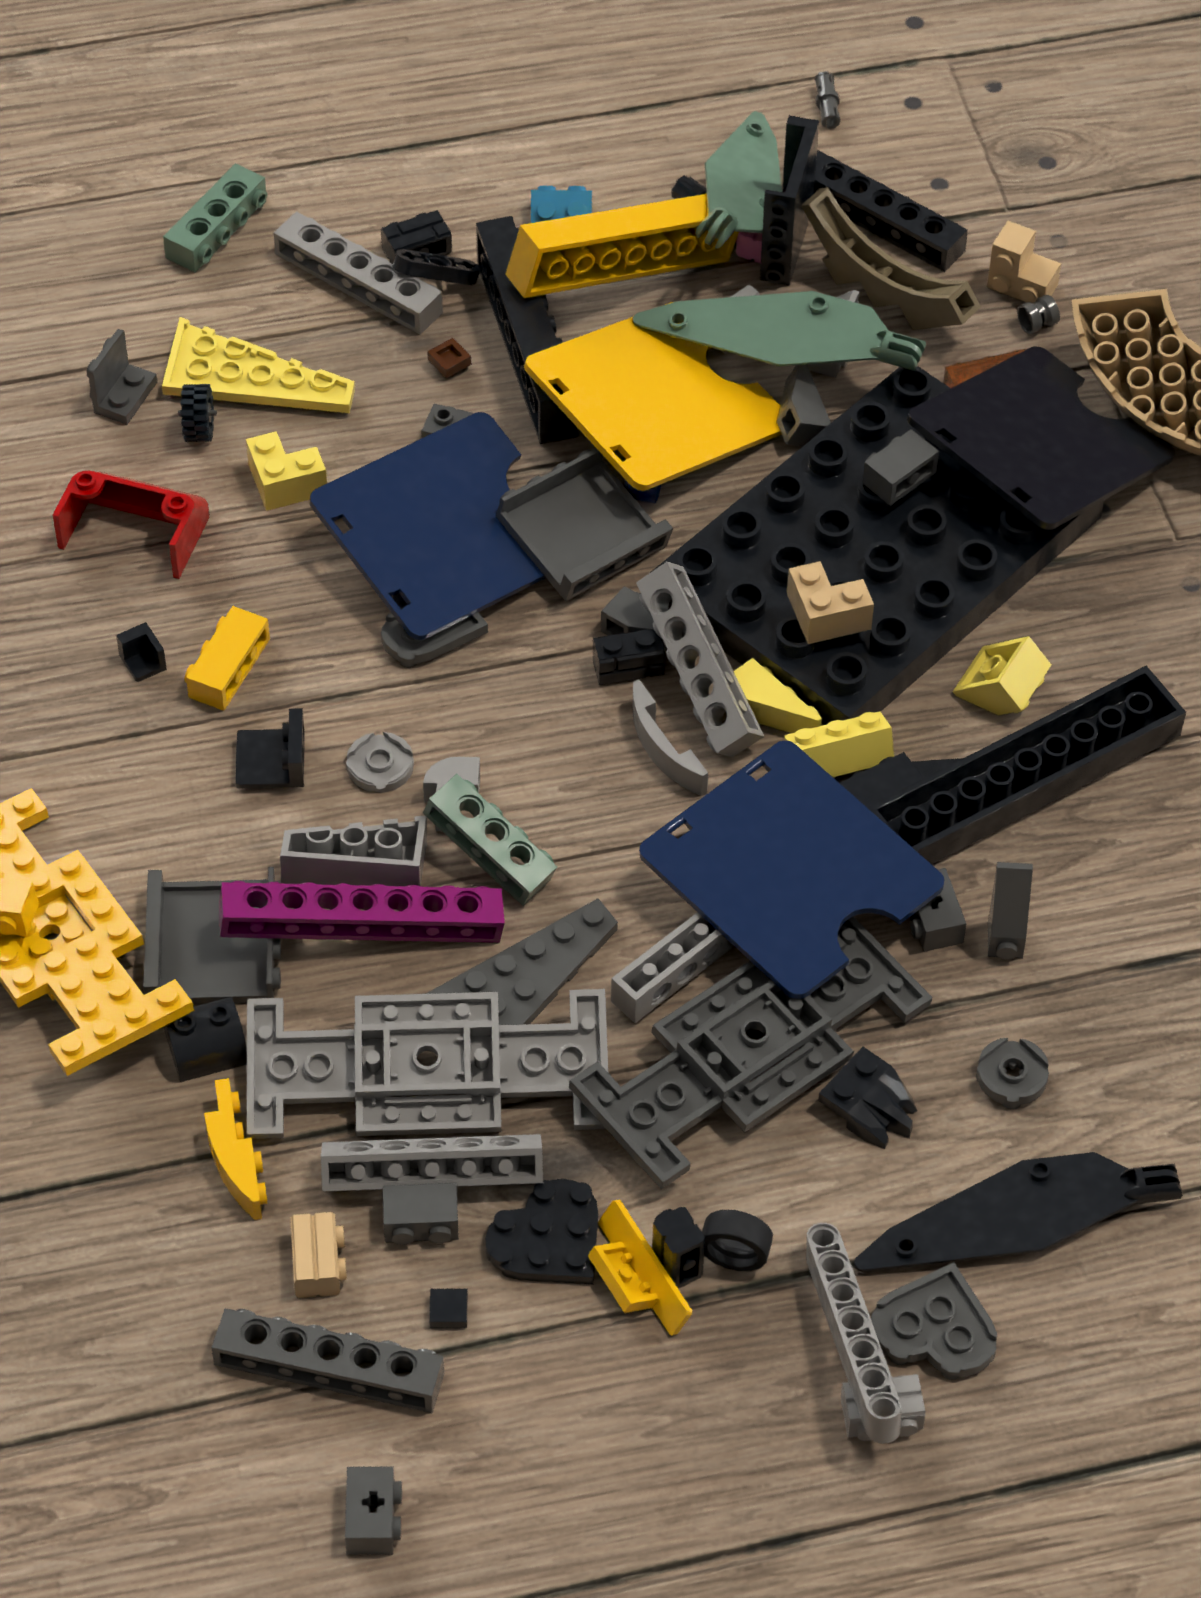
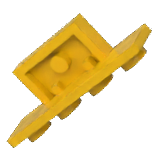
M613 1200L598 1221L600 1228L610 1243L594 1246L588 1257L624 1313L653 1308L669 1335H677L692 1315V1309L621 1200Z

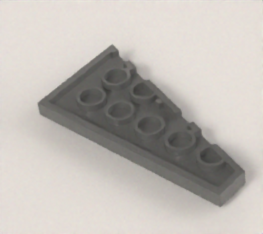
M599 898L426 994L498 992L499 1025L531 1024L558 995V990L567 980L570 982L578 973V968L588 957H593L618 930V922Z

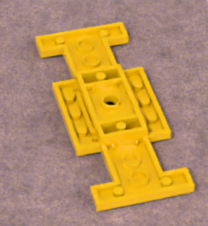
M31 788L0 803V878L33 881L39 902L27 936L4 935L0 933V983L18 1008L45 994H48L52 1001L56 1000L77 1030L49 1043L48 1046L51 1055L66 1076L193 1012L194 1007L192 1000L176 979L143 995L117 958L144 945L142 934L79 850L48 865L45 863L22 832L49 818L47 808ZM48 934H59L58 937L52 940L44 938Z

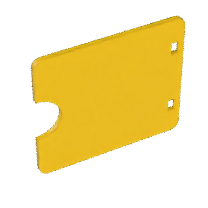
M633 317L529 355L524 364V369L623 478L637 490H649L782 435L777 423L780 405L758 382L739 384L723 379L707 363L706 353L712 347L638 327L633 323ZM556 383L564 393L560 395L552 384ZM618 450L626 460L622 462L613 451Z

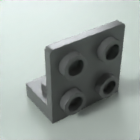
M117 329L113 336L105 341L102 351L96 359L91 360L87 368L90 398L92 399L94 413L128 425L157 384L156 373L129 364L125 332L121 329Z

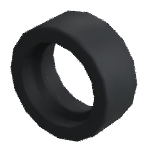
M718 1210L711 1212L706 1217L702 1233L705 1236L704 1256L711 1262L735 1271H754L761 1269L767 1263L773 1241V1232L760 1218L737 1210Z

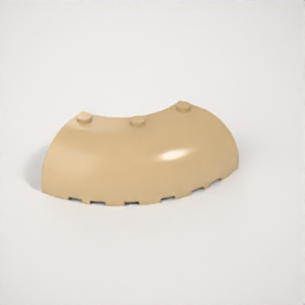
M1167 289L1072 299L1074 322L1082 350L1093 374L1108 396L1128 417L1155 436L1181 450L1201 456V347L1190 338L1188 339L1179 328L1171 310Z

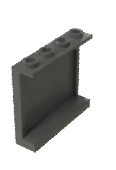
M597 448L583 451L576 459L567 464L565 462L558 464L550 473L542 477L539 475L533 477L525 486L517 490H508L501 496L496 513V518L565 601L667 547L673 531V527L666 519L656 524L603 462V455Z
M268 867V879L164 882L162 870H148L144 994L176 979L192 1000L193 1005H202L232 997L235 1004H247V999L274 998V989H281L280 968H275V959H281V939L220 937L219 925L221 883L243 881L245 883L279 882L282 884L281 880L275 881L274 867Z

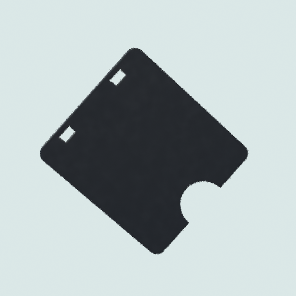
M1038 346L1030 347L917 405L909 411L907 416L908 423L1034 524L1047 530L1060 526L1173 461L1176 454L1175 449L1169 443L1155 436L1130 417L1112 419L1090 411L1082 404L1077 394L1078 388L1083 385L1085 379L1048 350ZM942 434V435L945 436L947 439H949L952 443L949 444L946 440H944V439H943L942 437H940L939 435ZM1014 493H1017L1018 495H1020V496H1021L1023 499H1025L1027 502L1024 503L1022 500H1020L1018 497H1016V496L1014 495Z

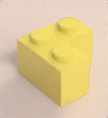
M277 431L246 439L248 465L266 511L310 500L313 490L327 484L326 469L317 447L285 454Z

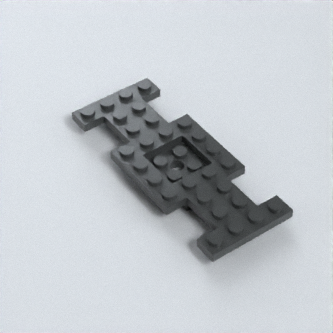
M853 916L843 923L838 932L840 948L849 959V964L803 999L789 997L749 961L653 1025L651 1033L670 1052L669 1055L622 1086L612 1078L599 1062H596L570 1079L569 1088L662 1190L688 1172L691 1166L689 1160L671 1142L719 1108H722L745 1133L850 1061L854 1051L834 1031L835 1029L880 999L905 1023L930 1006L933 997ZM750 1029L759 1030L764 1037L760 1040H753L745 1032Z

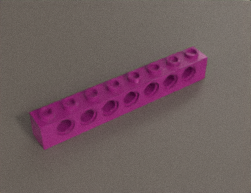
M243 881L221 883L219 897L220 937L500 943L505 924L502 888H489L485 886L458 888L454 886L420 887L418 885L385 886L383 884L368 886L350 885L347 883L323 885L310 882L281 884L279 882L245 883Z

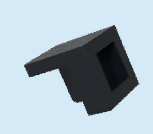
M146 622L116 635L119 656L136 682L167 670L164 649Z

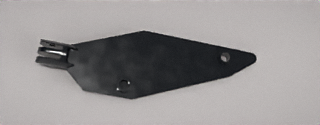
M1096 1152L1022 1160L889 1228L855 1258L854 1266L857 1270L866 1272L1041 1252L1133 1204L1181 1199L1183 1195L1175 1163L1128 1169Z

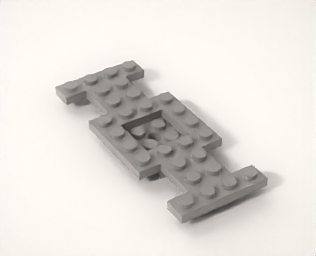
M605 989L569 990L570 1023L499 1025L498 992L355 996L354 1029L284 1031L283 998L247 999V1138H284V1104L356 1102L357 1136L502 1132L501 1098L573 1096L574 1130L606 1129L569 1088L570 1079L596 1062H599L608 1072ZM424 1051H431L437 1055L438 1059L431 1066H423L417 1061V1057ZM444 1094H465V1095H444ZM409 1095H439V1096H409Z

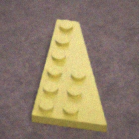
M182 317L179 318L162 384L163 395L181 396L184 384H210L213 400L350 413L355 392V384L352 380L322 369L314 371L302 366V362L291 358L290 361L277 357L276 352L236 337L227 339L216 335L214 329L206 326L200 329L190 325V320Z

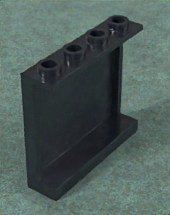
M791 115L788 117L786 123L782 192L765 190L760 265L761 281L790 286L809 223V219L801 205L814 194L819 120Z

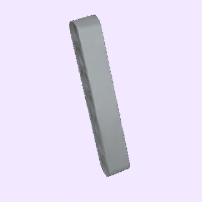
M814 1224L807 1231V1265L868 1437L874 1442L880 1444L893 1442L900 1434L901 1402L838 1229L832 1224Z

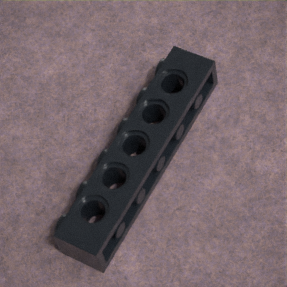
M817 150L814 193L821 188L828 187L841 209L854 224L943 272H946L966 251L968 229L911 200L909 197L894 191L883 183H879L864 175L860 171L849 167L834 157Z

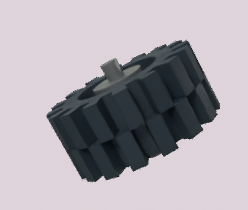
M184 384L181 391V410H178V417H182L181 426L183 427L184 441H212L214 416H217V410L214 409L212 403L213 395L210 384Z

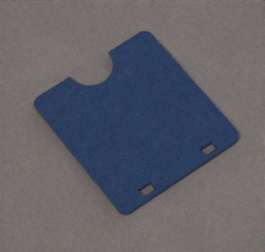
M474 413L313 490L311 493L310 507L403 629L413 639L424 640L546 578L496 518L499 500L505 492L510 490L506 480L507 471L515 462L521 459L522 454L495 420L487 413ZM341 518L350 529L344 534L335 524V521ZM399 593L408 605L400 609L392 596Z
M779 741L645 839L639 848L640 859L785 994L793 999L807 997L849 964V959L841 950L838 942V932L845 921L859 914L874 913L886 916L900 925L939 895L944 888L945 881L941 872L791 741ZM763 766L768 773L756 781L750 775ZM685 824L689 829L687 833L678 839L671 834Z

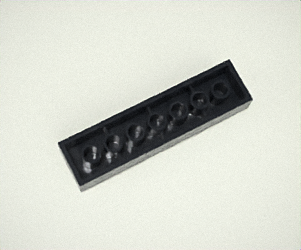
M512 216L476 222L477 264L481 267L480 276L539 443L541 445L577 437L576 425L524 369L525 361L529 355L561 344L563 341L561 337L556 338L555 336L556 323L553 315L548 316L547 314L548 302L546 295L523 298L505 274L520 227L516 228ZM556 383L552 384L560 395L564 393Z

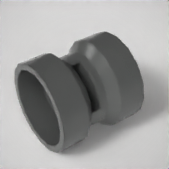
M1050 295L1037 298L1035 303L1026 302L1017 308L1019 323L1027 334H1033L1038 332L1044 325L1050 327L1060 321L1058 306Z

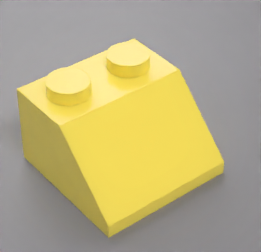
M1029 636L983 646L952 692L957 697L996 715L1019 713L1029 705L1030 697L1036 688L1044 682V676L1051 667V663Z

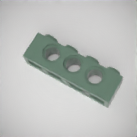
M235 163L163 236L165 258L193 272H196L203 264L208 263L213 254L229 241L231 235L240 226H244L248 218L265 204L267 199L265 177Z
M456 773L429 798L423 814L427 815V818L522 906L551 880L558 867L554 864L552 857L546 851L539 850L529 841L527 834L520 827L513 826L495 804L488 803L478 793L473 783L462 779ZM460 811H468L474 818H467ZM485 834H493L499 841H491ZM510 857L521 859L524 865L514 863Z

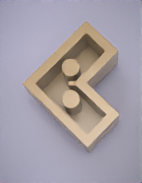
M1007 221L992 244L987 288L1024 302L1035 303L1037 298L1041 296H1051L1057 288L1061 263L1033 253L1036 236L1035 230Z
M821 561L789 568L787 596L808 644L872 629L874 603L863 579L831 586Z

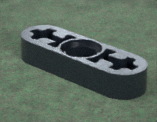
M406 249L397 250L393 262V268L404 275L465 285H475L481 270L477 263L467 259Z

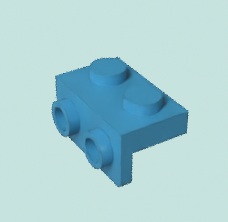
M544 185L539 186L537 190H531V223L592 213V190H586V187L570 186L568 190H556L554 186Z

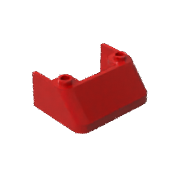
M96 471L76 473L71 478L53 513L57 545L59 549L63 550L88 503L178 525L169 543L173 578L180 579L210 517L208 502L201 496Z

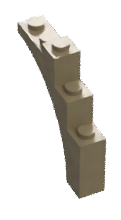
M828 187L819 189L801 205L827 252V255L822 260L836 284L861 282L874 307L899 304L912 330L963 325L981 308L968 281H949L930 277L905 266L877 247L854 225L841 209Z

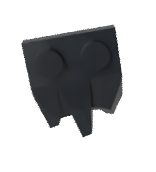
M864 1046L820 1091L818 1098L819 1102L847 1120L846 1128L865 1142L885 1149L888 1144L886 1132H894L910 1139L913 1121L906 1113L914 1114L917 1112L914 1101L896 1070Z

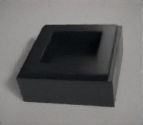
M430 1289V1328H467L468 1289Z

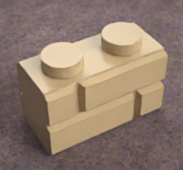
M333 1212L315 1213L314 1215H293L291 1217V1236L296 1297L308 1298L316 1297L317 1295H338L340 1293V1281L347 1280L346 1259L338 1258V1248H345L343 1225L336 1226L335 1214Z

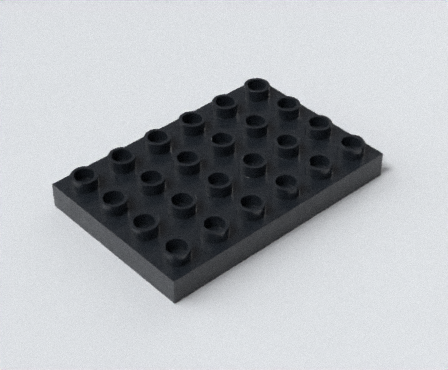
M919 366L916 367L915 371L902 367L897 368L655 568L657 569L665 562L683 566L724 652L741 665L753 658L761 666L768 667L776 679L783 685L791 687L798 698L806 705L812 706L818 711L823 725H827L835 720L843 721L859 717L867 712H881L1096 523L1102 515L1104 501L1054 529L1040 528L914 429L907 421L909 411L917 405L951 389ZM912 429L939 451L937 473L890 506L863 484L864 463L871 454L880 452L895 437H901ZM942 434L939 435V436L942 437L944 440H946L949 444L952 443L949 439H947V438H946L945 436H943ZM1014 493V495L1018 497L1020 500H1022L1024 503L1027 502L1020 495ZM821 561L831 586L863 579L874 603L872 629L808 644L787 596L789 568ZM672 599L669 602L668 609L672 606Z

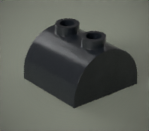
M232 997L195 1006L193 1012L163 1027L180 1082L247 1065V1046Z

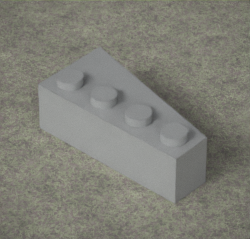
M427 815L416 816L413 822L398 823V819L383 820V825L363 827L362 822L349 823V826L344 829L332 830L330 826L285 830L280 853L282 884L310 882L323 885L347 883L350 885L368 886L383 884L385 886L418 885L421 887L427 847Z

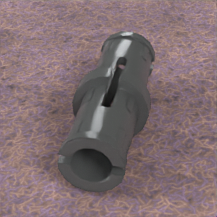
M823 71L815 76L817 88L816 105L820 108L822 126L832 129L839 126L841 121L838 112L840 99L835 90L833 74Z

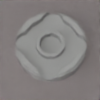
M383 732V735L365 734L355 740L348 749L346 768L349 778L356 786L368 792L384 793L396 790L408 781L413 772L414 759L410 745L403 738L393 733Z

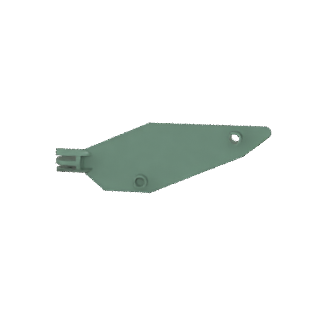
M753 111L705 162L708 215L696 228L695 233L697 238H700L707 230L708 234L704 242L708 245H711L716 238L719 239L715 246L716 249L720 248L735 231L762 233L765 190L782 192L777 140L766 117L758 111Z
M815 291L676 301L636 313L633 317V323L638 327L776 366L878 360L915 371L926 347V342L923 340L888 331L872 307Z

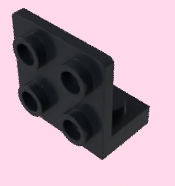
M290 708L289 722H283L282 729L237 731L235 782L238 789L304 787L305 729L303 708Z

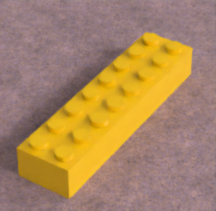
M707 194L520 225L505 274L523 298L728 262L739 232L735 231L717 249L715 246L719 239L716 238L711 245L704 242L708 234L707 230L700 238H697L696 228L708 215Z

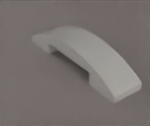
M639 679L634 681L633 721L645 751L653 762L680 786L700 796L707 794L708 772L691 749L682 754L677 753L656 724V701Z

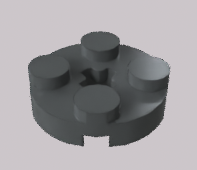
M1000 1038L988 1044L981 1052L976 1079L983 1092L991 1099L1002 1103L1008 1109H1017L1022 1104H1028L1036 1100L1044 1092L1049 1076V1064L1044 1052L1034 1043L1025 1039H1020V1042L1008 1041V1038ZM1009 1067L1013 1070L1018 1067L1020 1069L1019 1076H1009L1006 1074L1007 1070L1005 1068Z

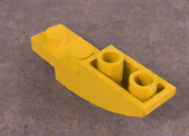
M229 1078L215 1080L219 1111L204 1113L212 1157L222 1181L233 1198L254 1220L262 1219L260 1205L268 1204L265 1182L257 1183L256 1174L264 1173L261 1151L253 1152L252 1138L244 1139L242 1122L235 1123L234 1114L241 1113L238 1091L231 1092Z

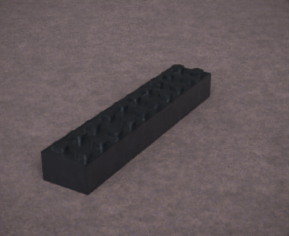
M1146 665L867 808L930 864H934L1181 736L1186 711Z

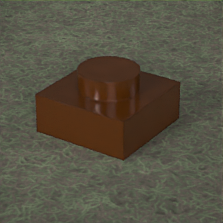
M454 338L427 351L428 361L445 378L471 365V355Z

